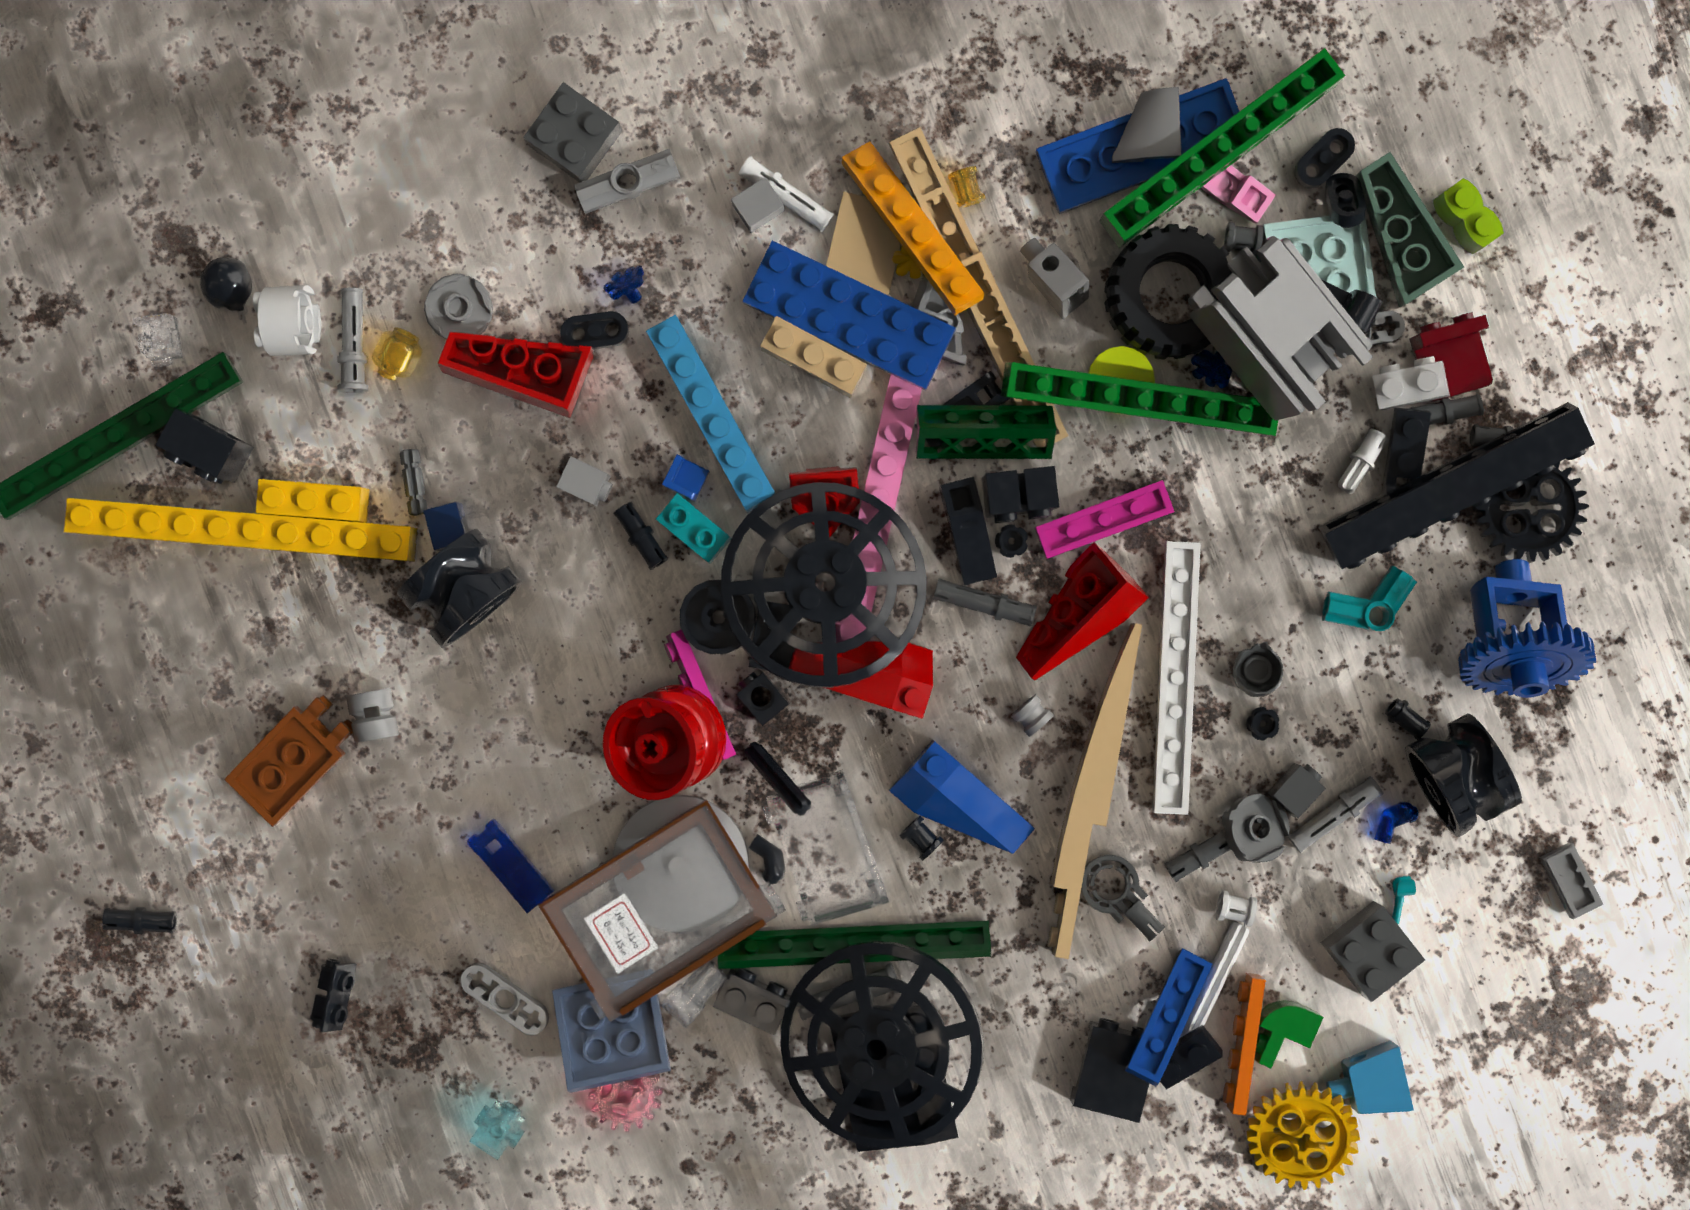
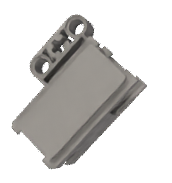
M1272 236L1264 241L1265 244L1257 250V255L1262 260L1261 262L1258 261L1248 247L1242 249L1228 262V267L1232 274L1221 284L1211 289L1220 302L1216 301L1203 285L1188 298V303L1193 308V311L1189 314L1190 318L1271 418L1280 420L1300 415L1305 408L1308 411L1317 410L1326 402L1315 389L1312 382H1315L1329 368L1333 371L1342 366L1334 356V352L1340 358H1345L1347 355L1352 354L1362 366L1372 359L1373 356L1368 351L1372 347L1370 340L1288 238L1279 240Z

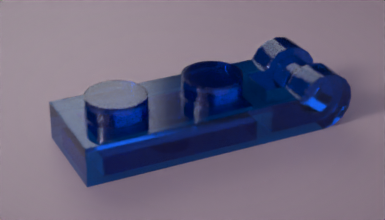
M492 819L485 825L486 829L479 835L474 834L471 836L467 843L528 914L538 903L546 899L555 890L504 828L495 819ZM494 839L502 846L495 853L487 846Z

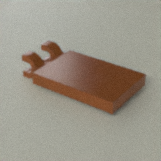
M324 695L320 698H315L304 711L298 706L293 707L224 779L272 827L276 826L346 754L339 745L353 734L352 722L349 719H346L344 722L341 721L330 731L319 720L333 706Z

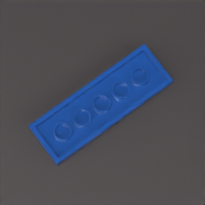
M1227 78L1179 95L1181 155L1240 112ZM1132 113L1036 148L1035 151L1059 214L1145 183L1177 158L1112 163L1113 153L1120 142Z
M773 240L742 301L744 304L773 318L778 316L828 344L925 391L956 331L954 326Z

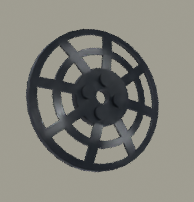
M815 482L797 485L780 491L761 502L744 518L734 532L726 549L721 569L720 592L723 610L729 627L740 646L757 664L771 674L791 683L808 687L832 688L851 685L867 679L886 668L903 652L914 636L921 621L926 602L927 576L924 559L918 543L907 524L891 507L874 495L839 483ZM825 492H837L854 496L871 504L879 512L868 524H865L848 514L827 511ZM811 493L813 512L795 516L781 524L776 530L760 518L768 509L783 500L799 494ZM889 520L899 529L908 543L916 571H896L892 555L883 539L878 535V532ZM828 521L845 524L860 533L848 546L830 541ZM814 522V542L798 549L784 537L785 534L796 527ZM751 528L766 540L757 555L753 569L752 580L732 582V568L736 552L744 535ZM869 542L879 552L885 566V571H865L858 555ZM775 547L789 559L784 577L763 578L767 558ZM821 573L830 574L835 581V586L830 591H821L815 584V578ZM897 585H917V596L913 614L905 631L898 639L884 625L895 603ZM867 586H887L885 600L877 617L861 604ZM784 591L787 602L792 608L780 623L775 619L768 607L764 595L766 592ZM754 595V601L759 614L767 627L772 631L759 647L749 638L741 625L734 607L733 596ZM853 615L866 627L863 632L855 637L836 643L835 623ZM804 618L807 621L821 624L822 643L803 640L790 632ZM874 635L889 649L881 658L870 665L850 673L838 675V653L855 649L869 641ZM782 641L804 652L823 654L824 676L794 671L778 664L769 656Z
M870 941L855 943L840 948L822 958L804 974L789 998L791 1001L790 1005L785 1007L781 1024L780 1047L783 1066L790 1086L800 1103L815 1120L829 1131L848 1141L868 1147H906L923 1142L942 1132L957 1119L971 1100L979 1083L984 1059V1039L981 1021L974 1002L963 984L947 967L934 957L914 947L896 942ZM864 955H892L909 960L919 965L908 984L888 976H867ZM850 958L852 980L836 987L822 1002L806 991L809 984L825 969L839 961ZM930 974L938 978L952 993L966 1021L945 1026L936 1007L920 992ZM869 987L891 989L901 993V996L893 1008L880 1005L873 1006ZM855 991L859 1010L845 1021L830 1010V1007L842 996ZM799 1002L813 1014L808 1031V1055L791 1058L789 1050L790 1026L794 1010ZM913 1002L925 1012L934 1028L933 1030L917 1033L912 1023L905 1017ZM824 1022L838 1033L836 1051L818 1054V1034L820 1025ZM969 1035L971 1063L966 1084L961 1091L943 1081L949 1065V1040ZM871 1040H880L885 1044V1056L877 1057L872 1054L869 1048ZM938 1043V1063L935 1074L932 1076L916 1065L920 1056V1048ZM840 1065L845 1075L850 1079L842 1095L830 1084L823 1072V1067ZM812 1069L821 1089L836 1103L829 1119L820 1113L807 1098L797 1081L796 1071ZM907 1078L926 1088L915 1100L904 1106H899L894 1088L901 1085ZM862 1088L880 1091L886 1110L868 1109L855 1104L854 1101ZM935 1094L954 1103L949 1112L934 1125L919 1133L909 1134L903 1117L921 1109ZM848 1112L871 1120H889L896 1138H867L851 1133L840 1126Z

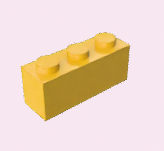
M258 479L256 513L367 523L370 489L355 486Z

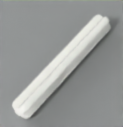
M1234 921L1231 923L1212 962L1211 970L1180 1038L1201 1025H1205L1249 934V929L1246 926Z

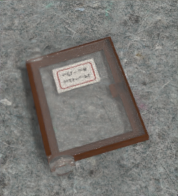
M707 800L702 801L538 903L540 910L594 995L595 999L590 1001V1004L600 1020L606 1016L610 1022L630 1012L767 925V922L786 911L769 882L759 887Z

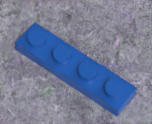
M1183 948L1179 951L1125 1071L1155 1087L1160 1083L1211 970L1212 963Z

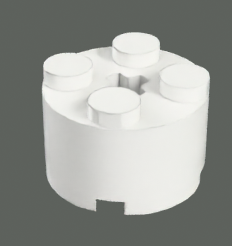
M309 285L265 287L262 292L254 293L253 306L258 317V326L254 329L255 344L257 347H264L270 356L305 355L316 352L317 349L312 348L313 343L320 342L321 315L319 305L312 304L309 295H315Z

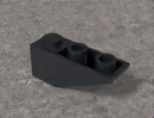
M974 476L940 485L939 491L964 586L996 578L997 573Z

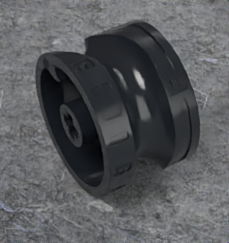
M478 529L467 532L438 552L420 567L397 592L398 597L404 600L409 610L421 607L431 612L434 618V626L429 633L441 648L449 646L475 628L507 601L522 584V581L509 566L503 569L491 566L490 543L486 538L482 537Z
M1469 713L1447 724L1449 734L1445 741L1423 737L1405 747L1408 763L1421 790L1440 820L1456 837L1466 834L1473 828L1477 822V815L1484 821H1488L1520 805L1522 802L1518 783L1504 755L1485 727Z

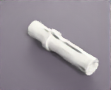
M750 156L739 171L738 175L743 176L753 184L762 178H766L782 203L818 228L819 231L823 232L832 220L834 213L829 212L807 195L784 181L782 174L779 172L774 174L754 160L753 157Z

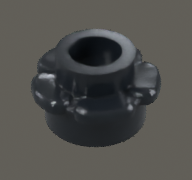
M1013 524L1005 525L1001 528V532L996 534L995 545L1000 549V553L1007 558H1013L1014 555L1020 556L1028 547L1026 543L1028 535L1021 527L1016 528ZM1014 538L1015 543L1009 544L1008 540Z
M1258 707L1247 718V730L1251 731L1252 737L1257 740L1264 741L1268 737L1273 738L1279 731V717L1274 710ZM1263 720L1266 722L1265 727L1260 726V722Z

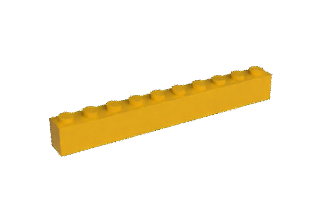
M67 498L64 532L409 562H415L418 528L410 526Z

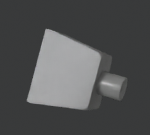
M1033 238L1021 248L1020 252L1029 261L1027 265L1029 279L1062 319L1089 298V279L1055 243L1045 249L1036 238Z

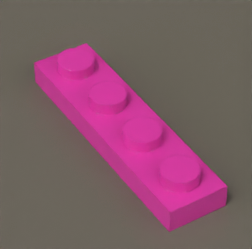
M1162 480L1034 528L1045 558L1048 559L1175 511Z
M682 629L666 636L668 643L664 644L666 653L672 663L677 662L682 673L678 675L680 685L689 686L702 692L715 705ZM727 731L726 749L722 760L736 755Z

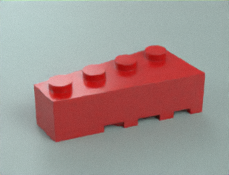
M449 332L438 365L444 374L571 418L594 355L592 346L579 345V347L554 342L538 343L529 342L525 339L514 338V340L495 338V336Z

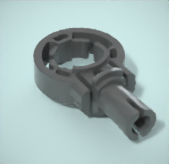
M1104 855L1091 861L1085 868L1081 888L1085 901L1093 909L1102 913H1109L1120 923L1124 918L1112 906L1114 904L1143 933L1149 942L1153 940L1157 935L1149 928L1148 924L1157 933H1160L1165 926L1131 892L1130 888L1142 900L1148 896L1139 886V878L1135 868L1126 859L1115 855ZM1103 861H1115L1122 864L1128 870L1126 874L1122 868L1118 866L1116 868V871L1120 872L1125 880V888L1122 895L1115 900H1105L1097 894L1096 890L1091 891L1093 896L1099 900L1094 902L1087 891V876L1092 875L1090 886H1094V879L1101 870L1113 868V865L1102 866ZM1098 865V869L1095 872H1091V869ZM1128 875L1132 877V884H1130ZM1125 897L1132 903L1129 908L1122 902ZM1099 903H1106L1108 907H1102Z

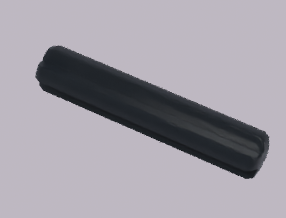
M757 742L750 743L749 747L744 751L747 759L793 813L798 814V816L805 815L806 811L811 808V801L761 744Z

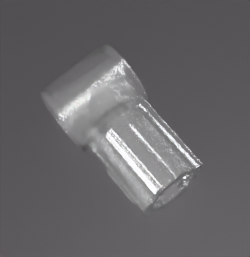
M710 960L694 970L683 984L679 983L660 1006L684 1028H687L704 1009L706 1001L722 986L727 975L722 969H718V965L714 961Z

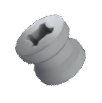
M1036 694L1011 715L1015 722H1021L1024 726V732L1029 737L1041 729L1054 716L1049 709H1044L1041 706V699Z

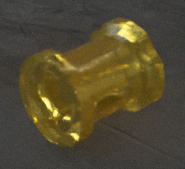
M976 166L966 167L948 175V179L953 182L957 193L959 209L979 204L986 199L985 194L980 191L975 175L978 172Z

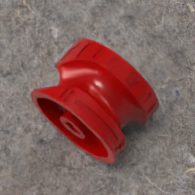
M668 685L620 705L607 721L602 744L606 765L613 778L622 788L638 798L662 800L670 798L686 788L701 782L715 772L722 762L727 739L722 716L707 696L689 686Z

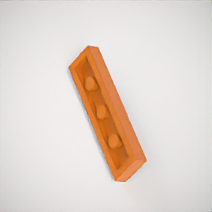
M1246 973L1245 981H1240L1238 1001L1242 1002L1240 1015H1235L1233 1021V1035L1237 1036L1235 1049H1230L1228 1056V1068L1232 1069L1230 1083H1225L1223 1090V1102L1227 1103V1108L1231 1113L1244 1116L1247 1113L1266 982L1258 974Z

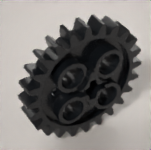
M1560 462L1554 464L1555 468L1552 471L1540 476H1535L1534 474L1522 480L1523 484L1519 487L1520 497L1518 499L1508 497L1506 492L1502 490L1492 495L1491 500L1486 504L1473 507V511L1483 513V517L1476 520L1475 524H1485L1487 527L1480 536L1492 535L1493 537L1489 547L1493 548L1501 544L1503 546L1501 556L1514 551V559H1521L1523 554H1526L1527 561L1533 563L1537 553L1542 561L1549 560V550L1555 556L1563 553L1560 544L1567 548L1573 546L1574 543L1569 535L1578 537L1582 534L1581 530L1575 525L1587 522V519L1579 515V512L1589 508V505L1579 503V498L1587 494V492L1583 490L1576 491L1575 486L1581 479L1575 478L1570 480L1568 478L1572 468L1569 467L1560 471L1558 469ZM1542 483H1549L1553 486L1555 490L1553 499L1545 498L1541 494L1540 486ZM1530 501L1531 506L1560 505L1561 510L1539 509L1531 514L1529 509L1502 511L1500 506H1523ZM1509 516L1516 517L1520 521L1521 530L1519 533H1513L1506 527V519ZM1543 516H1548L1554 520L1556 527L1553 533L1546 532L1541 527Z

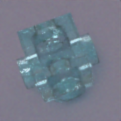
M497 1100L492 1108L485 1105L474 1121L479 1127L469 1142L498 1160L506 1147L510 1146L514 1149L525 1133L520 1128L525 1120L520 1115L521 1110L508 1101L502 1103Z

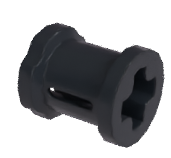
M919 815L899 836L903 840L906 839L920 853L919 858L923 861L944 839L941 836L937 837L923 823L924 819Z

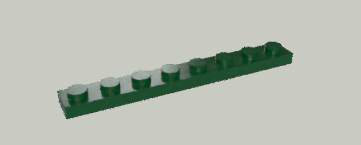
M221 352L0 482V513L3 518L10 520L162 431L175 408L192 413L242 384L243 380L227 353Z
M989 920L756 931L717 956L718 969L815 965L822 958L840 948L870 941L900 943L914 947L935 959L991 957ZM864 955L865 962L909 961L892 955ZM850 958L839 961L836 964L850 963Z

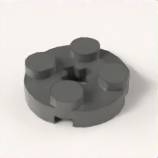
M1252 794L1240 797L1222 815V824L1227 843L1240 861L1253 863L1272 861L1280 856L1286 847L1282 845L1285 841V836H1289L1290 831L1287 814L1281 804L1276 800L1264 797L1266 795ZM1253 822L1260 823L1262 829L1258 831L1259 837L1253 833Z

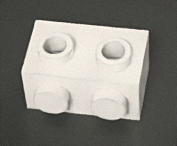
M1432 356L1414 360L1415 367L1401 369L1400 364H1394L1379 368L1380 374L1373 375L1379 409L1386 410L1450 396L1444 363L1442 361L1435 362V358Z

